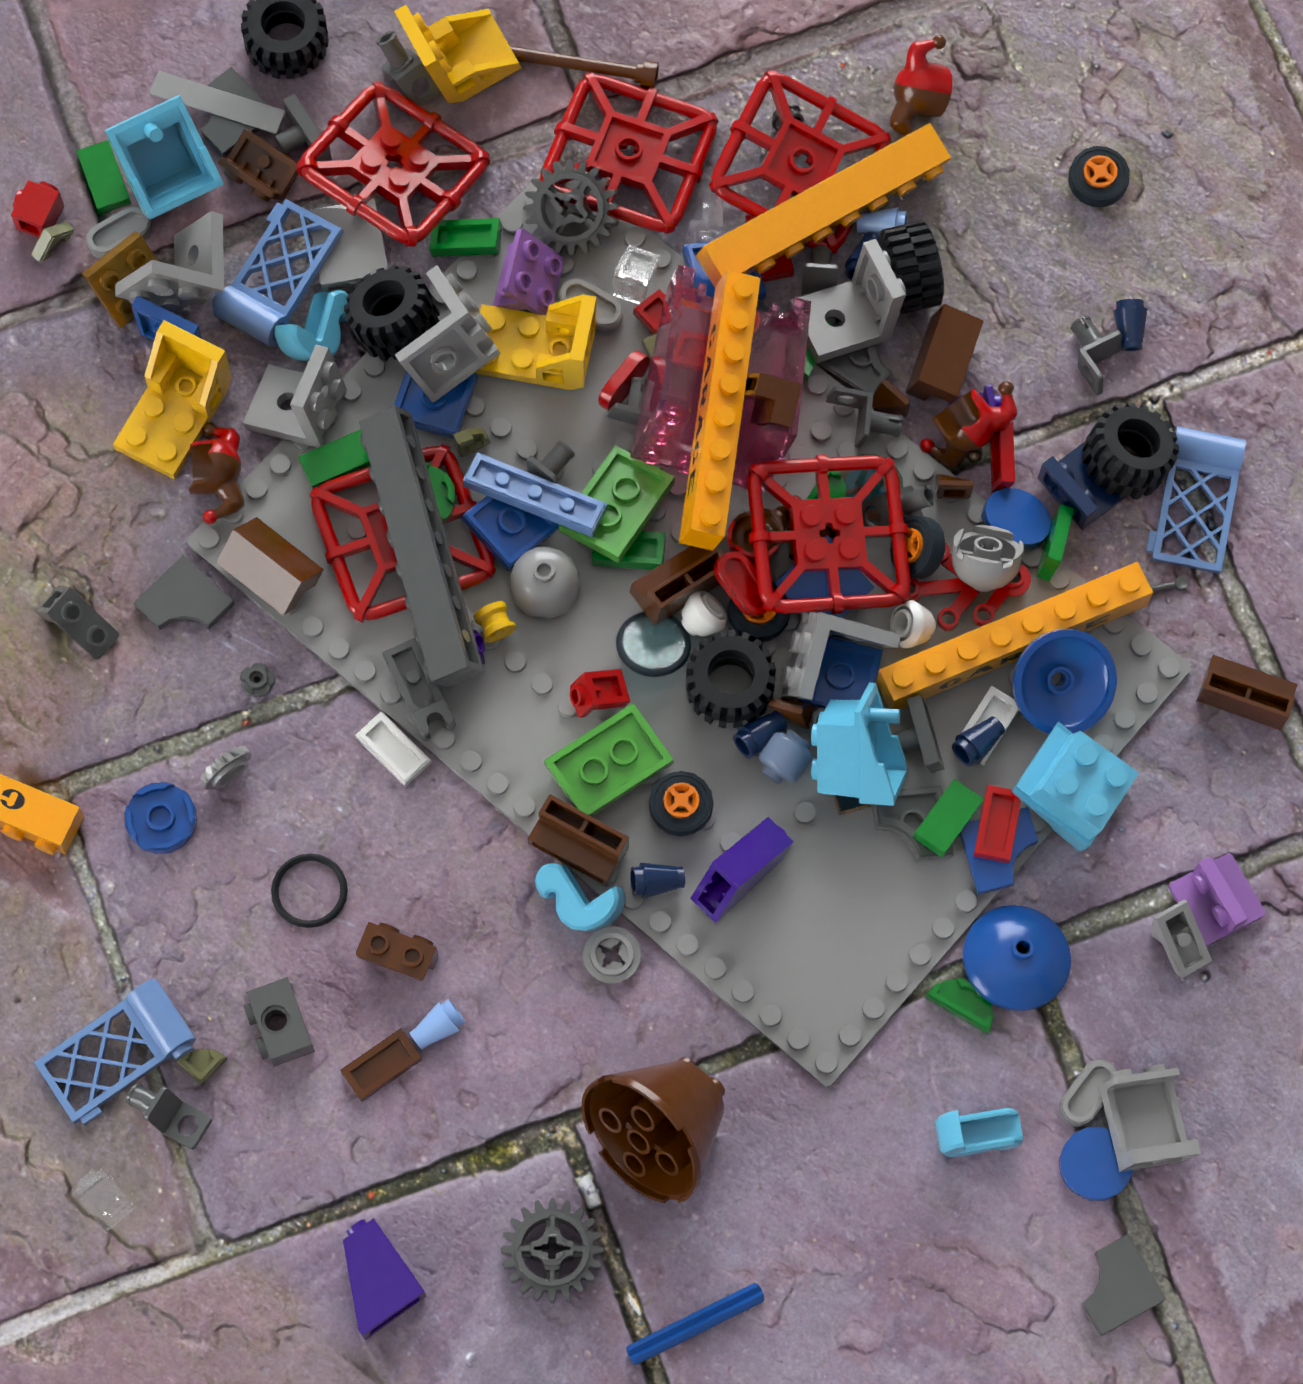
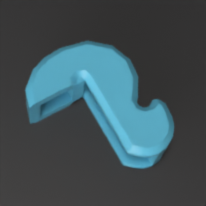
M343 290L322 291L314 294L304 328L294 324L275 325V338L279 348L292 359L305 362L309 361L315 345L328 347L332 356H334L340 347L342 338L340 322H347L344 305L348 303L346 300L348 294Z
M548 863L543 865L536 875L535 884L540 896L547 899H555L556 897V912L560 920L571 929L589 932L597 931L613 923L623 911L626 900L623 887L614 886L590 903L568 866Z
M1013 1108L959 1116L958 1110L940 1115L935 1121L939 1149L947 1157L969 1156L995 1149L999 1151L1012 1149L1020 1146L1024 1141L1019 1112Z

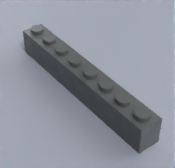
M393 405L359 421L362 432L360 441L364 450L368 453L371 464L369 474L376 484L379 493L378 506L381 513L385 516L389 529L387 531V539L394 549L397 558L396 571L399 578L403 581L407 594L405 596V604L412 614L415 623L414 636L423 652L425 660L423 662L424 672L432 683L450 687L483 673L484 669L412 413Z

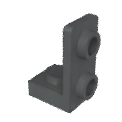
M58 585L35 611L45 621L56 623L96 660L100 659L119 637V633L71 587Z

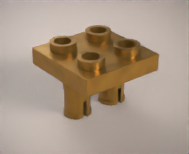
M136 231L82 273L113 322L120 328L135 316L131 306L132 303L129 300L115 297V284L149 261H158L142 235Z

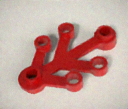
M945 543V555L940 565L958 577L952 566L950 548ZM1021 564L1017 574L1020 578L1018 583L1010 582L1008 585L996 589L986 604H979L975 607L972 615L975 625L981 627L993 622L995 613L1008 597H1019L1027 592L1031 584V575L1024 565ZM959 577L923 582L910 578V585L914 587L915 592L910 594L909 600L919 603L921 597L960 593L950 607L943 608L939 612L937 624L942 630L952 631L957 627L961 615L981 591L975 590L960 580ZM986 611L990 618L988 620H981L978 618L977 613ZM948 614L953 616L955 621L952 624H946L943 622L942 617Z

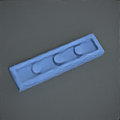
M478 452L463 479V487L592 538L607 509V503Z

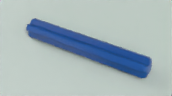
M753 1283L628 1345L626 1348L627 1354L634 1365H638L762 1303L765 1299L760 1286L757 1283Z

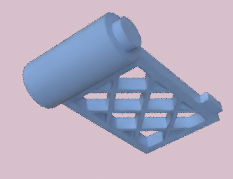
M285 199L283 204L277 202L266 219L270 222L268 228L232 285L224 288L222 293L217 292L212 300L215 317L270 347L278 345L275 338V325L289 324V319L344 233L340 227ZM293 212L299 215L302 227L285 232L283 223L289 213ZM320 229L331 232L325 243L312 247L310 232ZM304 235L307 249L290 254L287 239ZM281 242L284 256L267 261L265 251L269 245ZM309 256L310 266L305 273L294 276L291 261ZM286 263L289 278L271 283L269 268ZM263 270L266 285L253 289L245 285L252 273ZM290 285L292 295L286 305L283 306L275 302L273 290ZM267 292V293H268V297H266V296H264V295H262V294Z
M1176 426L1175 433L1178 439L1175 444L1179 445V452L1176 455L1177 461L1166 476L1157 531L1150 530L1146 552L1152 553L1151 561L1221 574L1246 440ZM1176 469L1190 472L1197 483L1182 492L1174 481ZM1199 474L1208 475V476L1202 479ZM1214 477L1229 479L1228 492L1216 499L1206 483ZM1201 487L1211 503L1196 512L1185 496ZM1173 489L1177 496L1170 500ZM1226 499L1224 510L1220 503ZM1180 500L1191 516L1175 525L1168 515V509ZM1215 507L1223 521L1220 527L1210 532L1200 516ZM1195 520L1205 536L1190 546L1179 529ZM1167 523L1171 529L1164 533L1165 525ZM1173 533L1185 548V550L1175 556L1160 553L1162 541ZM1218 533H1220L1219 543L1214 538ZM1209 540L1217 551L1215 563L1201 561L1194 549ZM1189 554L1192 559L1185 558L1183 556Z
M151 979L136 987L128 994L125 1000L42 1056L34 1064L72 1122L76 1124L81 1120L86 1125L103 1113L100 1106L160 1064L171 1058L178 1061L188 1053L193 1052L194 1047L192 1045L195 1043L196 1037L159 981ZM125 1012L131 1020L129 1036L110 1034L112 1020ZM104 1026V1031H103V1033H102V1032H96L97 1030H99L101 1027ZM136 1029L143 1039L135 1038ZM89 1036L102 1038L98 1058L79 1055L82 1041ZM108 1039L127 1042L123 1062L104 1059ZM133 1043L147 1045L155 1056L142 1066L129 1064ZM74 1047L73 1054L65 1053ZM58 1057L71 1059L67 1079L53 1077L47 1065ZM78 1060L97 1063L92 1084L74 1081ZM103 1064L122 1067L119 1082L112 1087L99 1085ZM128 1069L135 1070L127 1076ZM58 1083L66 1084L65 1092H63ZM72 1086L90 1088L91 1092L88 1103L76 1111L69 1101ZM98 1090L105 1091L96 1097Z

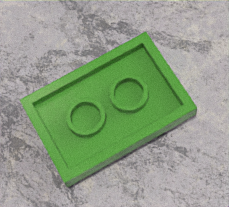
M615 445L581 492L584 495L607 503L606 512L593 538L562 525H559V532L620 563L674 486L675 476Z
M634 703L544 760V765L571 804L591 817L674 764V759Z

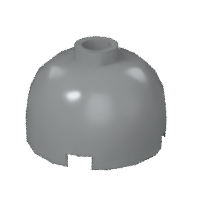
M977 525L974 526L973 532L964 534V529L959 530L953 538L952 566L960 580L975 590L987 592L1008 585L1020 570L1024 552L1023 542L1020 540L1018 544L1013 540V533L996 526Z
M550 546L535 547L524 552L516 560L510 574V592L516 606L526 615L553 619L565 614L577 600L580 589L579 572L573 560L562 550Z

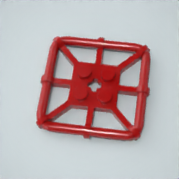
M775 70L766 71L764 76L757 82L739 119L735 120L730 128L731 135L713 169L709 187L711 192L716 193L723 201L756 218L769 211V209L729 187L763 179L782 190L774 205L776 207L787 201L790 195L796 196L837 174L835 171L843 156L870 148H875V153L888 146L892 140L888 132L885 133L877 124L837 103V98L831 95L826 97L790 76L777 73ZM783 89L821 109L813 128L793 118ZM768 91L771 92L782 123L775 138L751 126ZM832 115L870 137L841 144L821 132L829 116ZM744 139H748L768 150L760 167L725 176ZM801 154L807 157L805 162L810 165L809 168L803 167L801 169L797 167L793 157L798 158ZM839 224L835 232L818 243H815L812 239L804 243V245L811 249L817 246H825L832 251V254H836L846 241L853 224L845 228L842 224Z
M593 72L584 74L583 79L575 88L562 121L558 122L554 129L556 136L542 168H547L554 173L553 162L560 161L567 142L572 139L591 145L593 147L587 160H584L588 162L587 172L590 173L592 169L599 167L600 173L598 176L610 177L611 181L607 191L617 190L618 192L621 183L643 190L658 218L623 206L610 210V215L618 220L651 231L664 232L665 234L674 232L675 227L683 218L696 183H700L704 175L702 168L716 136L717 124L719 122L714 112H709L702 107L658 93L659 89L653 87L645 89L606 75H594ZM603 89L643 102L637 118L614 111ZM588 92L592 94L605 118L599 133L575 125ZM654 106L692 118L670 128H664L647 122L651 109ZM700 130L703 131L690 164L665 156L670 142ZM628 146H633L634 153L636 154L626 156L623 155L620 149H627ZM581 162L575 164L576 169H578ZM659 169L684 178L670 213L653 184ZM540 172V178H539V179L543 181V180H544V177L542 176V174H541V172ZM563 179L556 183L554 187L560 191L571 192L572 189L560 185L574 179ZM616 194L609 198L611 203L614 202ZM589 195L588 206L594 212H598L597 199ZM574 199L572 201H568V203L575 205L577 201Z
M382 81L373 82L372 86L362 90L339 116L335 115L329 120L328 128L303 153L296 167L300 176L345 206L346 212L352 216H360L394 240L405 243L406 247H416L417 243L424 240L450 211L453 212L460 206V199L484 174L491 160L487 151L443 122L439 114L434 111L432 113L428 112L394 88L384 85ZM373 100L379 130L368 140L350 128L349 124ZM385 100L423 124L411 138L391 126ZM434 131L469 155L436 156L421 146V144ZM337 137L358 150V153L351 160L316 161ZM389 161L397 162L402 168L400 169L395 166L391 169L388 167ZM468 170L451 190L445 191L428 180L436 171ZM351 175L365 184L366 187L359 194L353 196L325 176ZM419 191L436 202L437 206L415 228L408 201ZM376 193L397 206L401 227L366 205Z
M441 444L440 446L425 447L422 449L425 462L432 460L431 466L441 469L445 465L454 485L455 494L460 505L454 507L451 516L444 523L446 524L462 518L478 502L473 501L469 489L463 487L464 475L457 458L450 451L451 447ZM369 467L328 480L318 487H313L309 495L312 512L327 551L324 554L326 561L333 567L346 606L354 615V619L361 623L365 620H377L407 610L405 604L406 595L371 606L386 575L396 572V563H398L395 551L387 539V531L389 529L385 516L379 509L378 502L361 507L334 495V493L372 481ZM325 506H331L360 519L366 537L340 546ZM470 529L469 531L479 558L449 545L453 561L475 570L458 577L461 591L479 585L488 578H493L497 570L494 567V556ZM371 549L377 569L362 599L359 600L345 559Z
M817 454L815 458L769 460L759 464L754 463L748 469L747 490L752 533L749 534V543L753 544L758 592L761 601L764 603L762 607L767 612L772 610L776 613L787 614L831 611L832 614H842L843 610L888 608L905 604L909 600L911 580L906 535L909 534L908 524L904 523L900 482L897 470L894 467L895 461L889 456L885 459L882 456L875 455L827 457L826 454ZM876 470L854 497L830 498L829 471ZM815 472L818 499L797 500L772 479L770 474ZM884 476L890 525L864 527L861 502ZM761 486L789 509L791 531H766ZM826 526L831 527L837 534L833 538L832 543H827L825 537H820L819 533L824 531ZM892 538L897 584L867 560L865 539ZM793 543L795 568L773 593L767 544ZM859 569L887 594L842 596L838 571ZM826 571L829 597L781 599L802 573Z

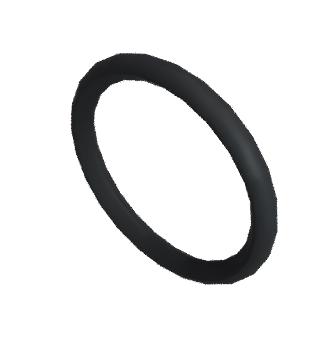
M311 853L298 855L285 862L276 872L271 887L272 902L280 916L293 925L305 928L319 927L333 920L343 909L348 893L347 880L340 867L330 858ZM316 861L327 865L336 874L340 883V896L336 906L326 916L317 920L308 921L293 917L284 909L279 899V885L283 875L288 869L300 862Z

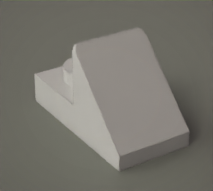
M1185 899L1153 917L1151 936L1163 944L1175 974L1180 978L1186 977L1212 961L1190 906Z

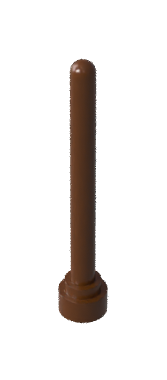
M510 46L518 61L635 79V83H640L643 88H655L657 84L659 62L645 60L644 63H637V66Z

